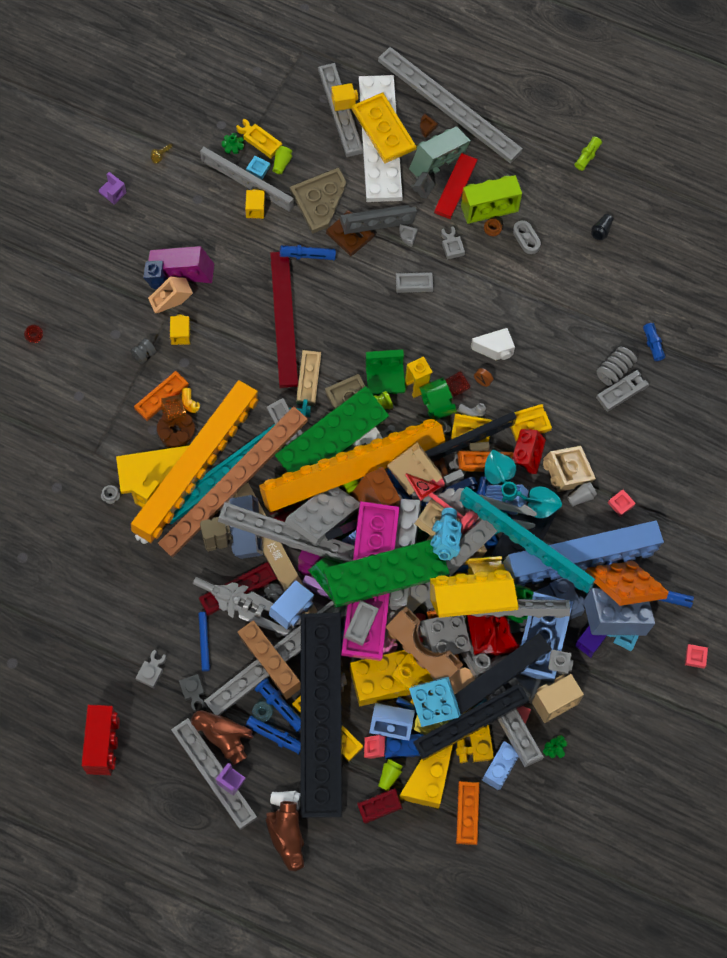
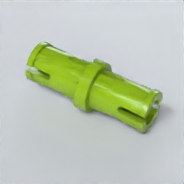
M594 136L587 147L583 148L581 156L574 164L578 170H585L589 161L595 157V152L602 144L601 139Z

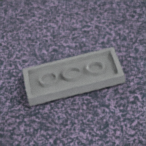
M339 487L315 495L286 518L285 523L316 545L326 537L325 534L339 527L358 512L360 502Z

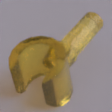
M168 144L160 150L153 149L151 152L153 163H159L162 160L161 155L171 149L172 145Z

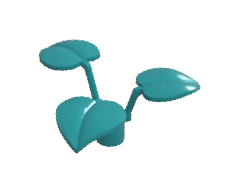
M494 449L490 452L485 463V477L492 485L503 483L501 487L502 502H506V500L512 501L519 496L529 502L528 507L537 513L533 517L539 519L551 516L562 507L560 498L546 487L532 488L529 493L530 498L517 491V486L513 482L505 481L511 480L515 476L516 465L514 461Z

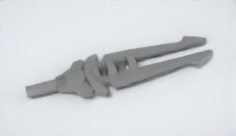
M448 488L444 493L436 495L463 516L471 510L464 509L462 502H460L461 493L464 488H459L457 491L454 488ZM413 492L412 499L420 500L416 492ZM479 495L497 509L531 516L537 515L533 509L525 504L522 507H517ZM427 496L421 501L429 502L432 498ZM514 520L527 530L535 527L534 523Z
M198 577L194 579L193 584L211 592L219 602V608L222 611L227 610L231 618L234 617L236 610L239 612V618L251 622L254 620L258 626L278 633L281 632L289 635L292 632L261 617L263 610L270 611L273 603L254 592L244 594L249 588L248 586L242 585L238 587V584L233 582L228 585L219 586L212 585ZM301 619L298 621L296 625H301Z

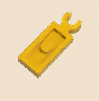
M243 119L242 122L245 127L242 128L237 125V132L244 134V140L271 159L279 146H282V143L258 125L254 124L251 127L249 121Z

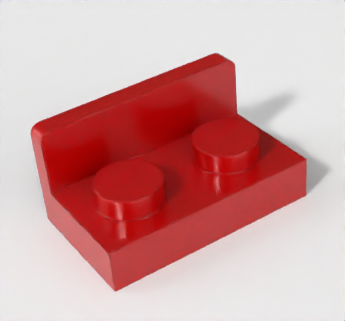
M520 430L512 458L515 465H523L530 474H537L546 441L538 430Z

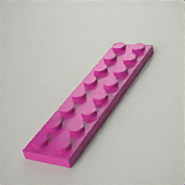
M360 501L353 560L395 549L399 507ZM390 593L362 600L379 608L363 646L344 638L360 601L347 605L342 656L382 660Z

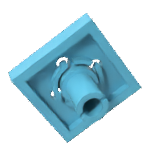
M449 677L409 688L421 727L461 716Z

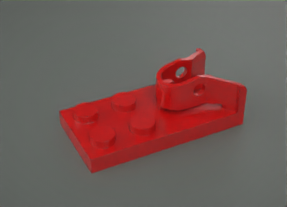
M467 615L474 656L478 654L509 655L520 647L510 633L508 621L504 616L484 615L476 617Z

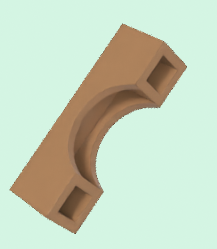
M405 607L385 627L388 630V634L393 639H397L402 644V648L417 659L416 662L420 667L426 668L429 671L433 680L445 677L450 679L463 664L450 650L436 653L425 648L418 635L421 621Z
M254 620L237 632L240 639L260 662L286 700L301 689L299 679Z

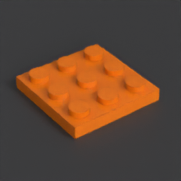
M634 561L597 565L595 567H588L586 573L595 578L594 583L620 606L666 599L669 593L661 583L652 578L648 572H645Z

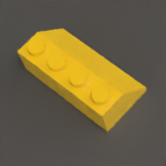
M497 570L491 573L477 572L471 575L457 574L450 577L441 575L436 578H430V601L439 618L518 610L514 580L509 571Z

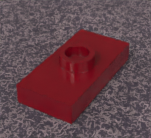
M395 788L357 803L365 824L403 809Z

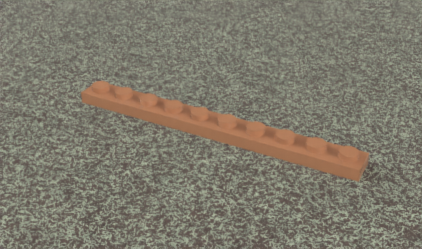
M293 406L158 544L173 558L201 530V521L211 519L223 507L224 502L227 503L308 422V419Z

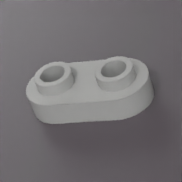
M527 221L516 222L513 234L523 251L527 254L537 253L541 242L532 226Z

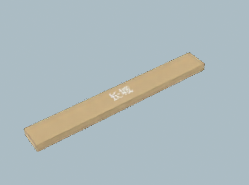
M247 483L233 497L256 496L249 483ZM259 503V514L266 516ZM262 537L263 553L284 592L295 580L303 585L282 544ZM313 604L308 612L303 611L302 614L317 613L318 611Z

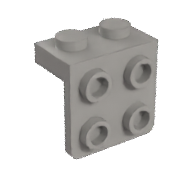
M464 616L436 617L420 622L418 633L423 638V646L428 650L436 653L450 650L455 655L471 649Z

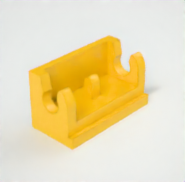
M141 478L137 485L131 489L135 504L143 508L159 487L158 481L154 480L149 487H144L143 484L147 478Z

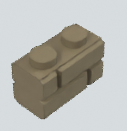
M219 517L212 518V520H203L200 523L205 549L208 552L217 548L228 547V540H231L229 525L218 522Z

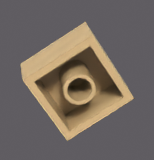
M572 674L568 676L561 675L554 680V684L550 686L545 684L537 689L532 704L544 723L580 703L584 694Z

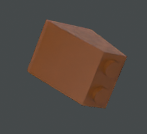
M384 467L366 474L350 494L351 497L359 502L399 507L400 512L401 499Z

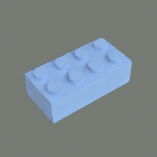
M534 592L532 598L533 600H564ZM569 601V602H570V614H571V610H572L573 601ZM528 616L521 646L540 632L552 650L562 651L570 616L563 618ZM551 651L521 672L520 675L554 683L556 671L548 670Z

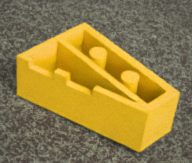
M453 745L424 761L420 760L399 797L400 800L439 809Z

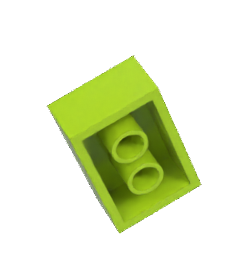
M516 175L504 176L501 179L487 180L480 184H469L463 187L461 208L467 224L518 212L522 192Z

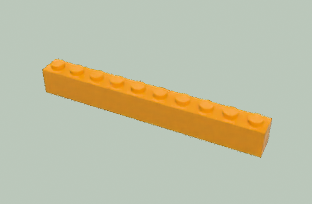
M239 380L131 522V531L150 543L155 538L158 539L164 525L171 522L174 517L173 513L177 508L180 509L183 506L184 498L187 494H191L194 491L198 479H203L207 467L214 464L218 452L225 449L228 443L227 440L230 436L233 437L236 434L238 425L245 422L250 409H254L258 404L257 390Z
M428 419L420 425L409 426L404 431L390 433L388 437L383 439H374L367 445H359L351 451L340 452L330 459H321L314 465H306L298 471L284 473L282 477L277 479H268L259 485L264 505L270 512L362 478L381 467H384V469L388 468L387 465L417 442L424 452L445 443L442 424L435 419Z

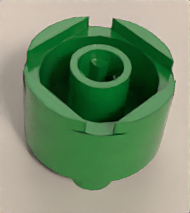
M443 377L419 387L422 401L427 406L430 419L439 420L457 413L455 403L452 404L451 392Z

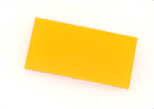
M383 92L352 105V111L384 163H388L416 150L415 143Z
M189 446L116 456L121 494L132 493V487H135L143 477L147 478L143 484L144 487H149L154 480L161 484Z

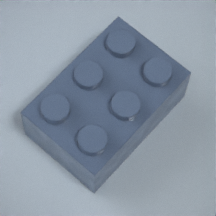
M592 588L584 599L592 635L646 636L655 625L649 601L620 606L602 589Z

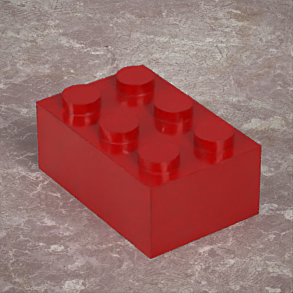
M88 705L81 765L86 774L111 775L112 770H115L116 757H114L113 752L118 746V737H116L115 731L119 729L120 717H118V713L115 712L113 706Z

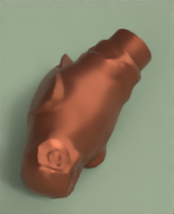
M203 710L193 714L191 724L197 731H203L207 739L219 747L225 758L230 759L233 765L247 758L240 738L252 739L254 737L252 736V729L239 725L226 717Z
M282 801L280 802V810L266 813L267 818L265 820L274 847L280 854L284 864L289 871H298L304 867L301 852L304 841L299 828L298 811H296L297 803Z

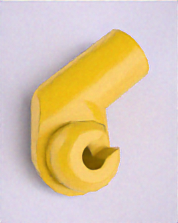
M183 388L182 406L190 413L198 412L200 404L191 399L192 390L190 388Z

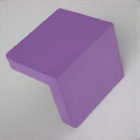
M108 172L106 174L108 182L99 189V193L111 203L116 204L126 194V188L121 180Z
M227 763L216 778L217 785L233 796L246 780L229 763Z

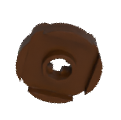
M167 411L158 421L157 434L165 446L169 448L182 447L193 440L195 425L192 417L185 412ZM174 426H179V428H181V431L178 430L177 433H173V430L171 428Z

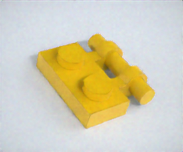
M489 725L467 736L470 737L471 747L465 746L464 739L457 742L456 754L459 756L460 763L468 762L467 755L471 754L473 762L494 759Z

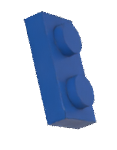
M410 735L409 741L385 737V759L420 756L413 741L424 735Z

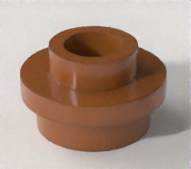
M489 219L484 224V231L489 236H497L502 231V225L497 219Z

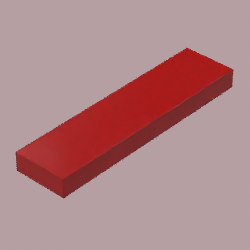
M463 153L460 154L434 210L435 214L448 219L452 218L463 194V187H466L478 159Z

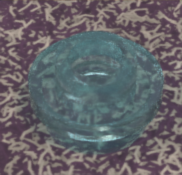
M258 702L254 705L252 713L254 718L265 722L271 718L273 711L271 705L266 702ZM261 709L266 710V714L260 715L259 711Z

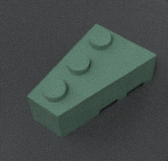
M456 126L445 130L438 136H433L426 142L422 141L416 148L417 151L409 170L416 177H420L422 172L428 174L434 172L436 174L440 171L439 167L444 163L449 165L460 157L461 153L464 154L471 140Z

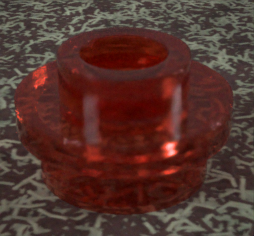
M37 325L28 326L24 332L25 339L30 343L39 342L43 337L42 329Z

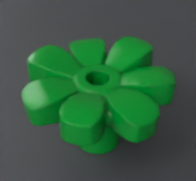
M232 133V135L224 137L222 147L225 148L227 154H230L231 151L233 154H238V149L242 150L244 148V140L242 137L237 138V133Z
M562 735L551 739L550 742H546L545 749L543 750L545 756L549 755L550 758H554L556 755L559 758L564 757L563 747L567 746V742Z

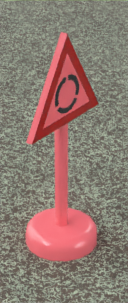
M407 473L405 474L420 501L429 496L444 508H452L433 494V492L441 488L440 485ZM473 510L468 511L464 516L457 512V518L462 523V535L474 525L478 518L477 513Z

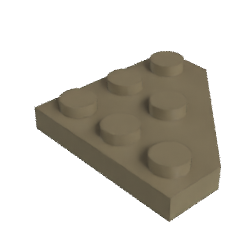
M339 168L290 187V192L312 234L329 227L346 187V180Z

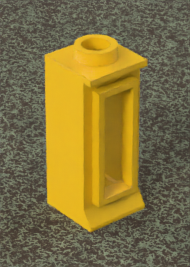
M424 357L407 364L405 384L408 386L414 383L413 398L421 395L419 387L429 383L431 373H433Z

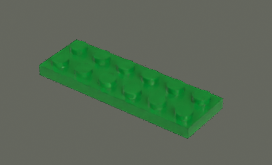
M365 386L276 453L275 457L287 472L298 471L303 466L314 465L321 459H330L335 457L336 454L344 452L385 421L389 415Z
M431 540L327 567L323 569V573L334 606L337 608L360 600L428 583L430 578H436L437 576L449 577L450 572L446 561L441 560L437 554L433 553V546L430 545Z

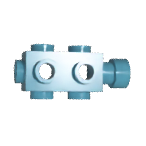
M453 508L443 509L441 519L437 520L432 528L435 535L430 545L433 546V553L437 554L441 560L450 561L460 552L459 543L462 537V523L457 521V511Z

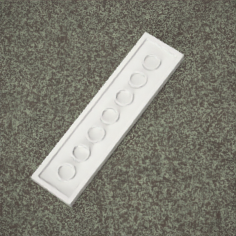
M394 75L359 76L360 102L383 92L396 112ZM362 127L366 202L402 201L400 157L384 163Z

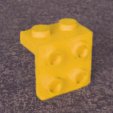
M407 653L393 671L392 677L408 690L411 686L434 681L426 668L420 667L416 662L417 659L412 654Z

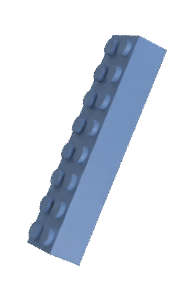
M656 520L549 546L583 570L588 567L609 565L622 560L624 562L633 561L635 557L642 556V558L651 557L655 551L659 550L664 541ZM527 551L509 554L502 563L506 571H509L514 584L525 586V583L528 582L537 584L551 577V580L561 577L557 571L544 565L538 557L529 554Z

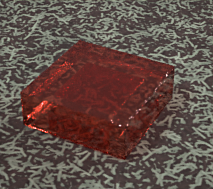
M461 371L445 379L454 397L470 389V385Z

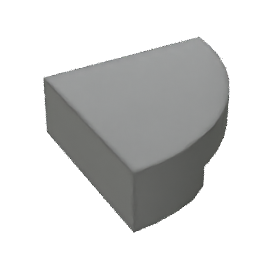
M400 224L399 234L402 241L412 247L418 229Z

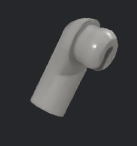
M479 403L476 407L470 409L460 404L457 412L462 415L482 417L485 414L486 407L484 404Z

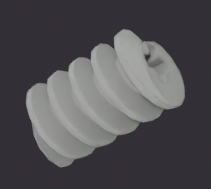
M618 347L616 352H613L606 362H603L601 367L597 369L598 378L604 384L612 386V382L617 383L618 377L622 378L623 373H627L628 368L633 366L632 363L637 362V357L629 349Z

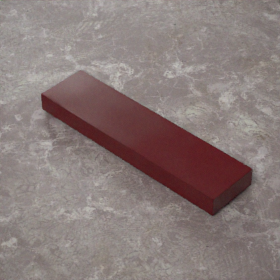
M267 562L224 585L233 582L237 583L238 587L242 585L248 586L249 588L244 594H249L277 581V577ZM211 592L199 597V601L208 616L221 610L219 602Z

